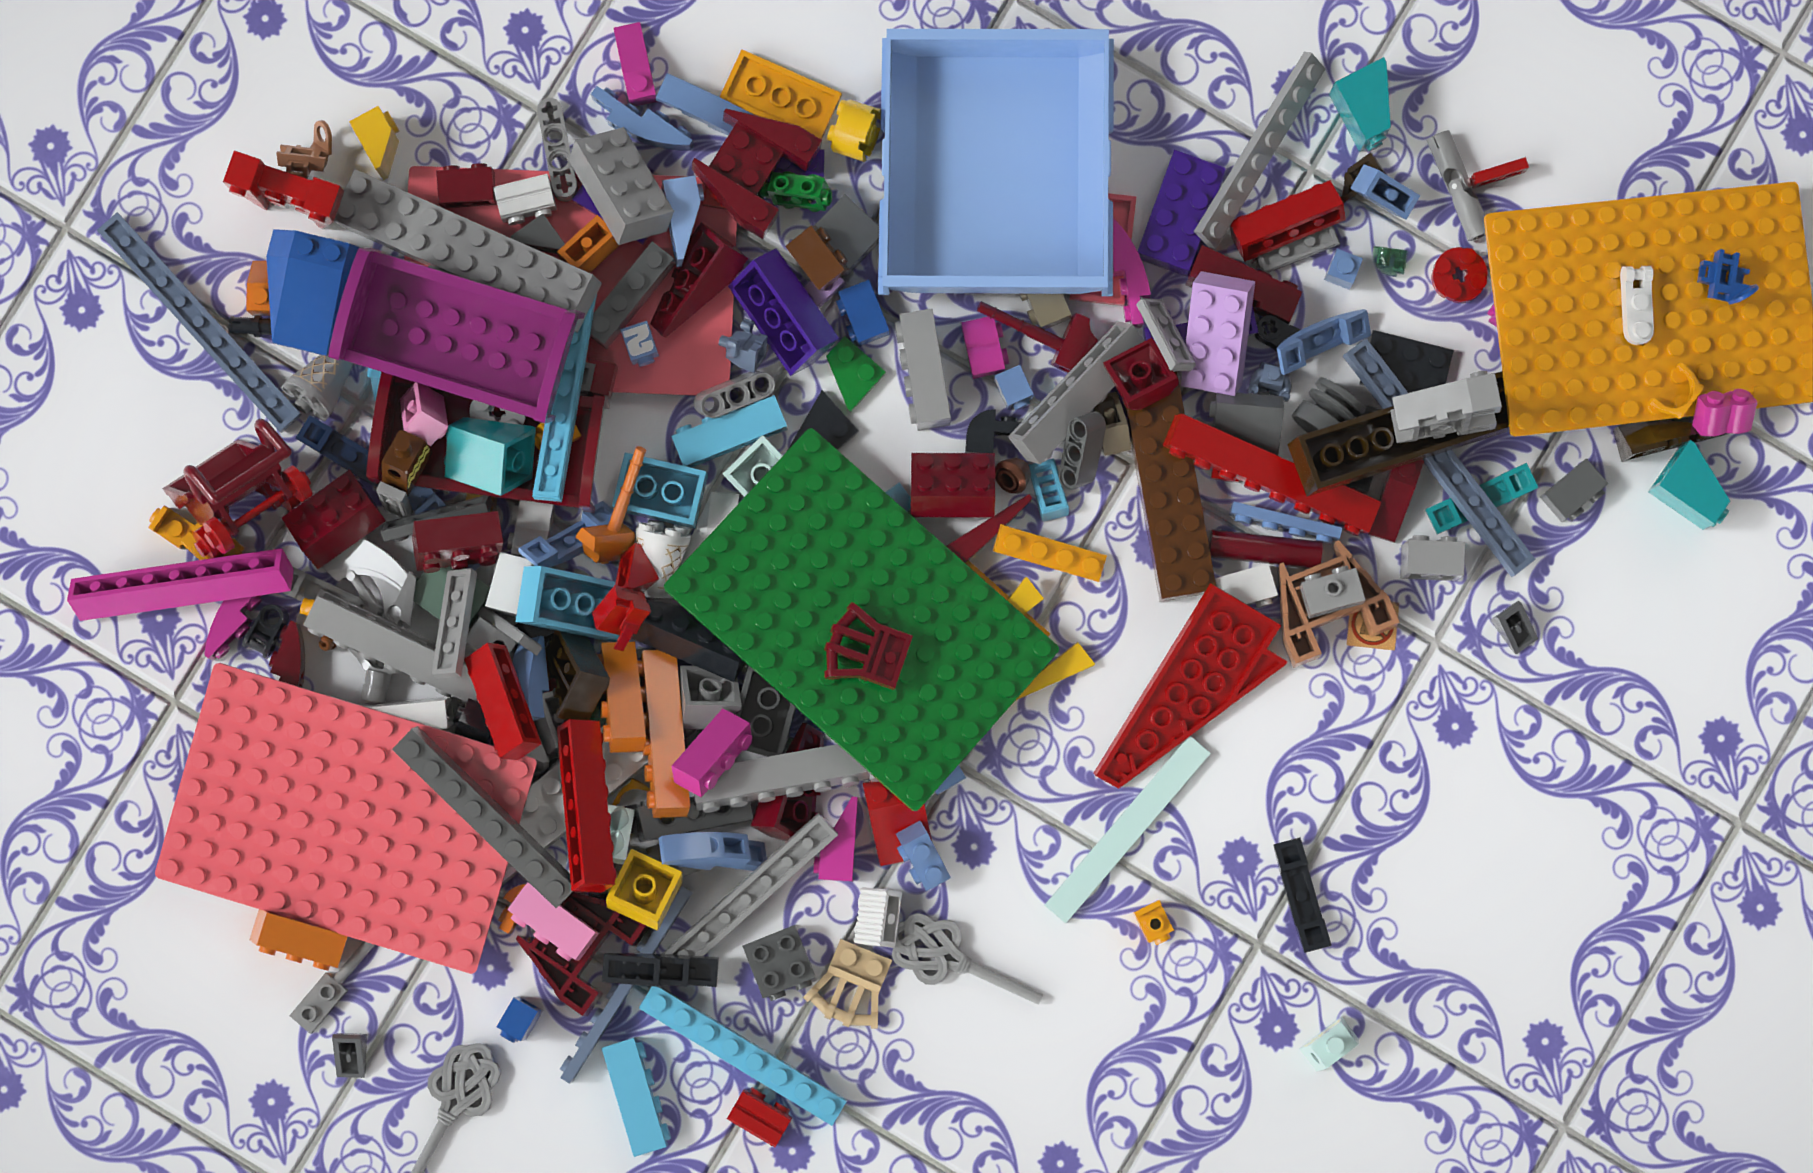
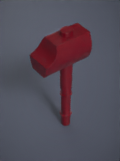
M983 301L979 303L977 308L978 312L990 317V319L993 318L1016 329L1017 332L1020 331L1031 339L1056 350L1050 365L1066 373H1069L1098 342V339L1090 329V318L1078 313L1072 314L1061 338Z

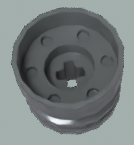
M1320 377L1315 383L1318 389L1312 388L1308 392L1316 404L1303 400L1291 416L1304 431L1309 433L1363 416L1367 411L1346 388Z

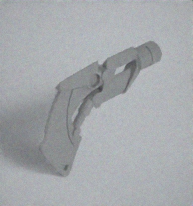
M366 536L322 567L336 581L340 582L347 578L352 582L359 593V597L365 604V606L361 607L362 609L400 627H403V622L410 626L416 577L412 571L408 573L389 553L368 541ZM360 575H368L374 580L381 593L383 605L377 601L371 590L367 589ZM349 647V651L366 670L365 682L360 698L371 702L385 703L391 674H395V672L390 671L385 666L383 668L379 667L376 659L374 661L367 660L359 655V651Z

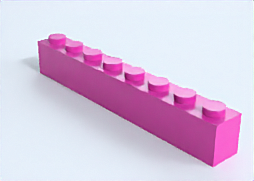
M280 548L73 578L70 582L67 602L78 619L84 621L291 591L294 568L283 549Z

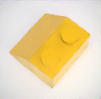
M376 106L352 119L349 123L375 170L384 181L389 177L398 148L399 140L396 133L399 132V129L389 112L383 113L380 107Z

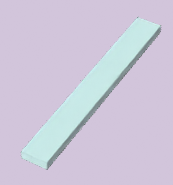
M1189 736L1044 906L1066 924L1211 753Z

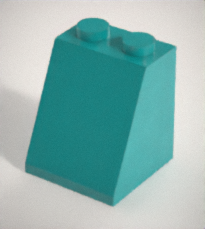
M1384 57L1336 81L1329 93L1359 152L1366 148L1370 152L1383 145L1382 141L1387 138L1386 135L1391 128L1387 61Z
M466 417L448 425L446 432L447 450L444 459L445 477L502 496L532 479L536 427Z
M1692 440L1678 447L1648 491V493L1702 530L1710 526L1714 527L1717 523L1720 524L1729 513L1726 507L1730 503V499Z

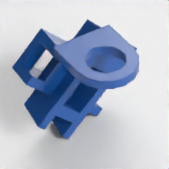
M1720 249L1714 253L1713 262L1706 260L1700 262L1697 283L1709 285L1707 298L1726 301L1729 305L1738 303L1754 294L1759 289V286L1757 284H1743L1744 275L1749 274L1750 270L1738 267L1740 253L1736 252L1730 255L1725 254V250ZM1706 268H1708L1707 277H1705ZM1729 272L1728 281L1725 282L1726 273Z

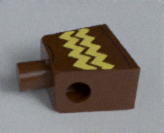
M403 430L398 431L382 460V482L406 492L407 496H409L432 455L427 442Z

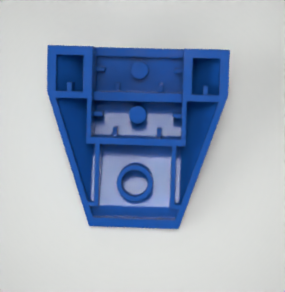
M273 229L266 255L273 344L328 356L346 282L356 253L361 247L296 230Z

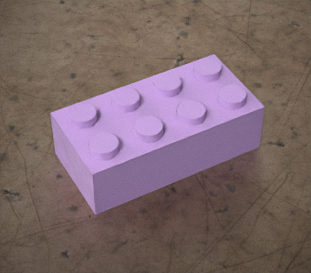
M1202 271L1193 281L1186 346L1196 366L1191 371H1182L1181 386L1230 396L1236 395L1243 382L1255 281Z

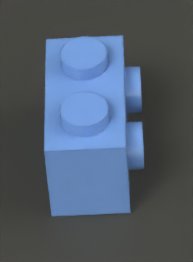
M921 821L896 833L901 843L897 849L904 862L910 860L913 868L909 872L916 885L922 882L925 890L928 891L951 878Z

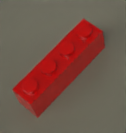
M1331 180L1322 184H1316L1305 191L1292 194L1276 203L1265 205L1259 210L1237 217L1230 225L1231 238L1244 262L1345 221L1344 203Z
M486 643L464 659L468 675L474 685L477 700L481 705L486 726L491 733L494 748L499 758L519 760L542 743L507 646Z

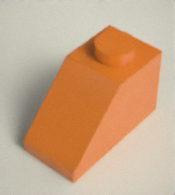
M252 261L247 280L246 311L252 316H270L267 261Z

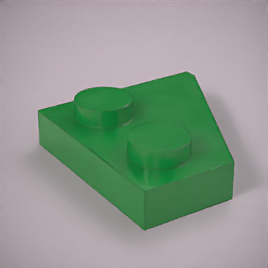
M846 336L826 356L847 410L850 413L886 374V371Z

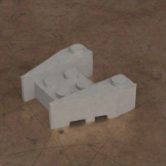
M1478 371L1471 373L1470 378L1392 397L1394 409L1390 410L1396 442L1403 443L1432 436L1433 438L1445 437V434L1457 432V435H1465L1495 429L1496 418L1494 413L1500 412L1502 405L1495 373L1487 374V371Z

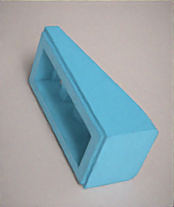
M1048 459L1041 464H1029L1030 479L1042 521L1045 522L1069 515V506L1063 486L1059 481L1055 459ZM1051 470L1052 474L1038 478L1036 475L1038 473ZM1054 481L1055 483L1053 485L1040 488L1041 484H1045ZM1057 492L1056 496L1043 499L1044 495Z

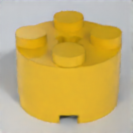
M842 99L837 108V115L839 117L836 125L832 124L830 126L827 140L831 141L833 152L866 162L865 155L870 157L881 128L876 126L877 119L881 120V109L851 99L847 101Z

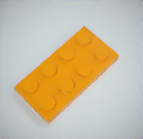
M741 49L720 98L753 115L798 125L822 140L842 93Z

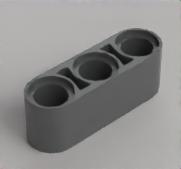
M1096 411L1073 418L1068 425L1059 469V481L1066 490H1074L1090 484L1096 477L1106 430L1103 416Z

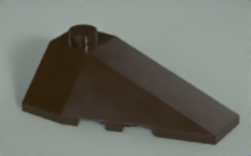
M1662 420L1621 424L1613 429L1621 462L1678 448L1689 440L1697 443L1730 434L1701 436L1692 426L1691 422Z

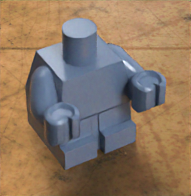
M744 318L740 325L741 329L744 330L742 332L736 331L731 337L722 335L718 345L726 348V358L739 368L755 373L759 365L766 358L768 336L763 334L759 336L752 333L754 321Z
M1261 362L1259 369L1251 376L1247 392L1249 394H1258V392L1266 393L1269 391L1270 395L1283 396L1284 402H1288L1292 388L1290 376L1288 374H1281L1280 366Z

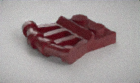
M851 602L847 606L848 611L836 624L832 625L830 630L832 636L830 642H827L824 648L827 657V670L824 671L825 679L861 678L864 681L894 690L913 636L877 623L858 605ZM857 618L874 632V636L872 637L848 627ZM843 637L869 645L867 655L840 646ZM838 655L864 665L862 669H838Z

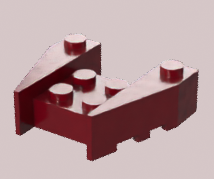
M725 109L723 121L731 125L733 129L710 165L707 166L694 158L692 170L704 185H707L717 197V200L723 207L725 206L741 227L764 239L777 219L779 209L758 197L782 158L807 171L821 149L822 140L798 125Z
M573 891L561 905L599 932L579 961L573 958L567 961L556 953L558 947L550 941L546 945L536 937L531 942L524 936L519 935L516 937V940L539 969L544 979L547 980L559 1000L580 1015L588 1017L604 993L580 977L611 932L629 945L637 947L650 927L607 908L605 900Z

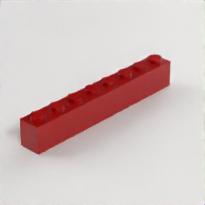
M1185 414L1174 416L1163 443L1164 447L1170 449L1169 454L1180 459H1184L1185 456L1195 460L1194 465L1205 470H1210V467L1220 471L1219 476L1224 479L1235 481L1236 478L1245 482L1244 487L1249 490L1260 492L1261 489L1270 493V499L1280 503H1284L1285 500L1295 504L1293 507L1295 510L1305 514H1309L1310 511L1318 514L1320 521L1330 525H1334L1336 522L1344 526L1343 531L1355 536H1359V533L1370 532L1381 505V501L1345 485L1307 497L1293 462Z

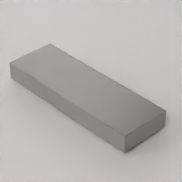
M1330 226L1256 257L1260 270L1270 273L1340 245L1334 227Z
M1141 298L1136 305L1170 371H1191L1196 364L1162 299Z
M380 481L376 491L384 510L401 518L412 515L413 510L406 492Z
M482 606L477 613L478 616L536 656L541 651L542 645L487 607Z

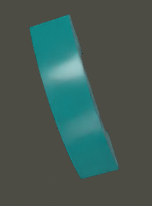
M1527 463L1479 485L1496 508L1539 488ZM1451 498L1425 509L1437 535L1468 521Z

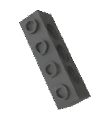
M690 797V804L696 806L695 797ZM647 800L640 802L641 807L633 809L635 810L634 817L640 842L655 840L665 835L691 833L753 819L750 801L742 807L726 805L723 814L717 811L705 813L703 810H699V815L696 819L690 818L688 814L687 817H672L670 824H664L660 818H653L652 808L648 809Z

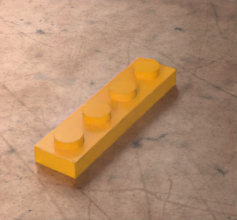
M1000 524L993 548L994 552L1096 582L1100 581L1107 555L1002 524Z

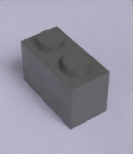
M1586 458L1541 495L1540 498L1561 522L1567 518L1573 521L1584 512L1581 506L1589 500L1593 504L1605 494L1603 488L1608 482Z

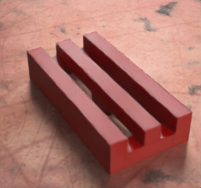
M1526 157L1475 172L1469 180L1472 189L1523 174L1527 171L1529 165Z

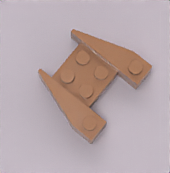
M1340 540L1336 541L1333 545L1337 558L1289 576L1284 562L1278 566L1282 640L1293 668L1320 658L1322 653L1312 631L1315 628L1358 611L1361 613L1370 637L1396 628L1400 623L1389 596L1373 581L1369 573L1358 564ZM1342 566H1348L1349 570L1356 568L1365 602L1362 605L1309 619L1300 590V585L1302 582H1305V577L1316 573H1321L1322 577L1331 575L1333 569Z

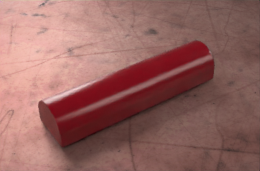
M1211 529L1209 549L1211 558L1263 564L1269 563L1271 565H1279L1284 562L1285 566L1309 569L1321 564L1323 542Z

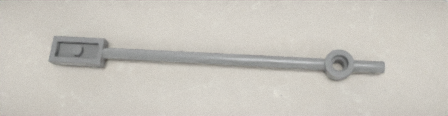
M363 941L334 977L325 972L289 1016L308 1033L312 1034L348 992V989L342 985L343 982L375 944Z

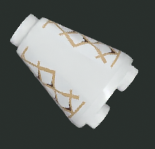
M648 520L647 523L640 522L636 527V542L642 546L659 577L657 582L643 592L646 597L664 598L666 593L664 584L679 568L691 541L689 527L674 525V528L664 527V522L657 520Z

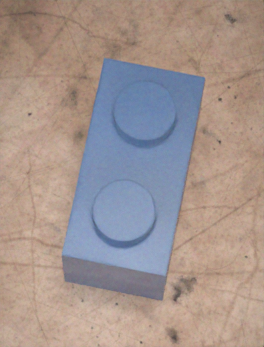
M1363 165L1350 188L1389 213L1406 220L1420 197L1419 194L1380 170L1367 165Z

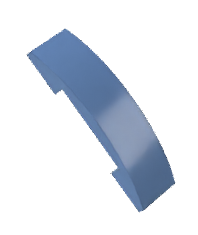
M1362 309L1327 318L1288 337L1277 347L1281 374L1286 375L1306 366L1307 359L1342 343L1352 345L1371 336L1367 310Z
M601 501L594 505L595 513L582 512L581 521L547 540L539 536L519 547L518 552L534 566L552 567L571 560L584 552L582 542L575 538L579 530L583 527L609 524L613 509L604 501Z

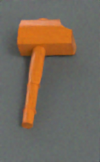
M636 446L609 524L583 527L575 537L582 542L584 554L596 563L608 564L609 561L620 560L621 555L634 545L635 532L623 524V520L631 495L634 492L633 488L640 468L643 466L642 462L646 454V449Z

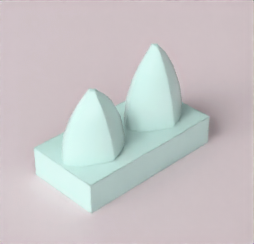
M608 804V812L611 815L610 834L614 844L612 853L613 863L623 865L627 856L635 810L624 808V806Z

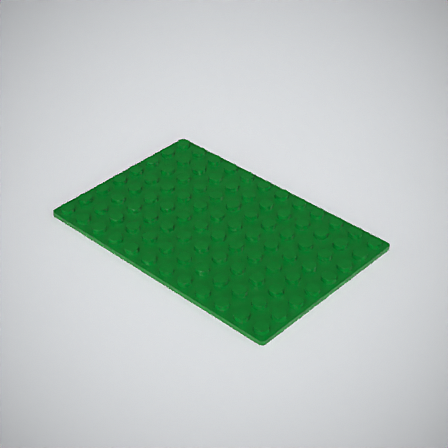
M812 428L805 431L664 584V590L912 811H918L1059 651V647L1055 642ZM851 602L858 605L877 623L913 636L894 690L864 681L861 678L825 679L824 671L827 670V657L824 648L826 643L830 642L832 636L830 630L832 625L836 624L848 611L847 606ZM857 618L848 627L872 637L874 636V632ZM843 637L840 645L867 655L870 647L847 637ZM838 655V669H862L864 665Z

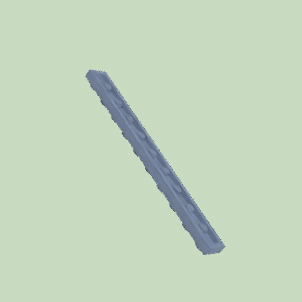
M118 212L97 229L101 236L280 433L284 432L302 415Z
M1367 338L1343 355V358L1382 409L1394 406L1392 397L1408 394L1407 390ZM1452 450L1422 459L1511 577L1536 560Z

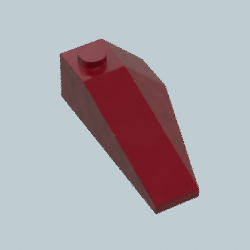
M701 222L690 237L682 267L674 269L671 276L674 278L670 291L663 294L650 324L663 337L669 336L729 285L743 269L748 258L737 247Z
M802 723L786 753L824 747L825 734L807 723ZM813 789L803 791V794L797 797L781 795L775 796L776 799L773 801H758L751 827L769 837L787 842L815 815L820 813L816 812L817 795L821 796V792H815Z

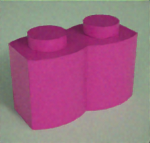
M990 317L961 322L973 379L1004 372L1005 365L1010 363L1007 349H1001L999 338L1004 337L1001 322H995Z
M1735 389L1724 394L1717 391L1702 394L1697 399L1692 426L1701 436L1749 432L1752 429L1757 400L1749 391L1744 389Z

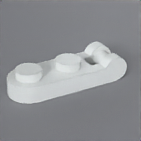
M1623 266L1620 272L1623 333L1629 343L1640 345L1650 341L1654 333L1652 302L1653 269L1651 266H1641L1640 269H1634L1632 266ZM1634 280H1639V288H1633Z

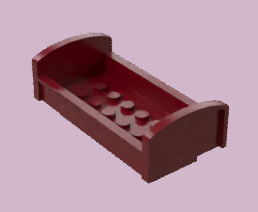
M381 372L375 402L366 477L372 483L378 485L380 481L382 482V460L398 431H404L400 398L414 384L413 381ZM428 386L444 396L448 425L464 417L470 418L472 399ZM580 395L575 425L581 437L572 442L562 502L535 500L532 497L540 450L536 445L534 447L532 479L502 496L445 477L446 434L441 439H437L432 446L428 445L432 455L414 486L581 508L583 512L595 513V506L591 502L603 411L610 408V403L606 396L594 395V397ZM498 407L491 411L496 417L506 414L505 411H500ZM526 416L523 425L537 427L541 422Z

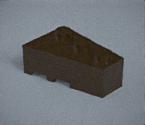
M555 630L546 648L550 677H554L556 680L557 688L553 689V696L559 698L560 708L556 710L557 718L589 720L603 692L609 686L610 677L588 637Z

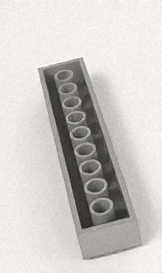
M356 169L344 190L334 220L338 225L436 270L567 310L584 312V319L602 284L591 273ZM578 319L574 332L578 333L584 319Z

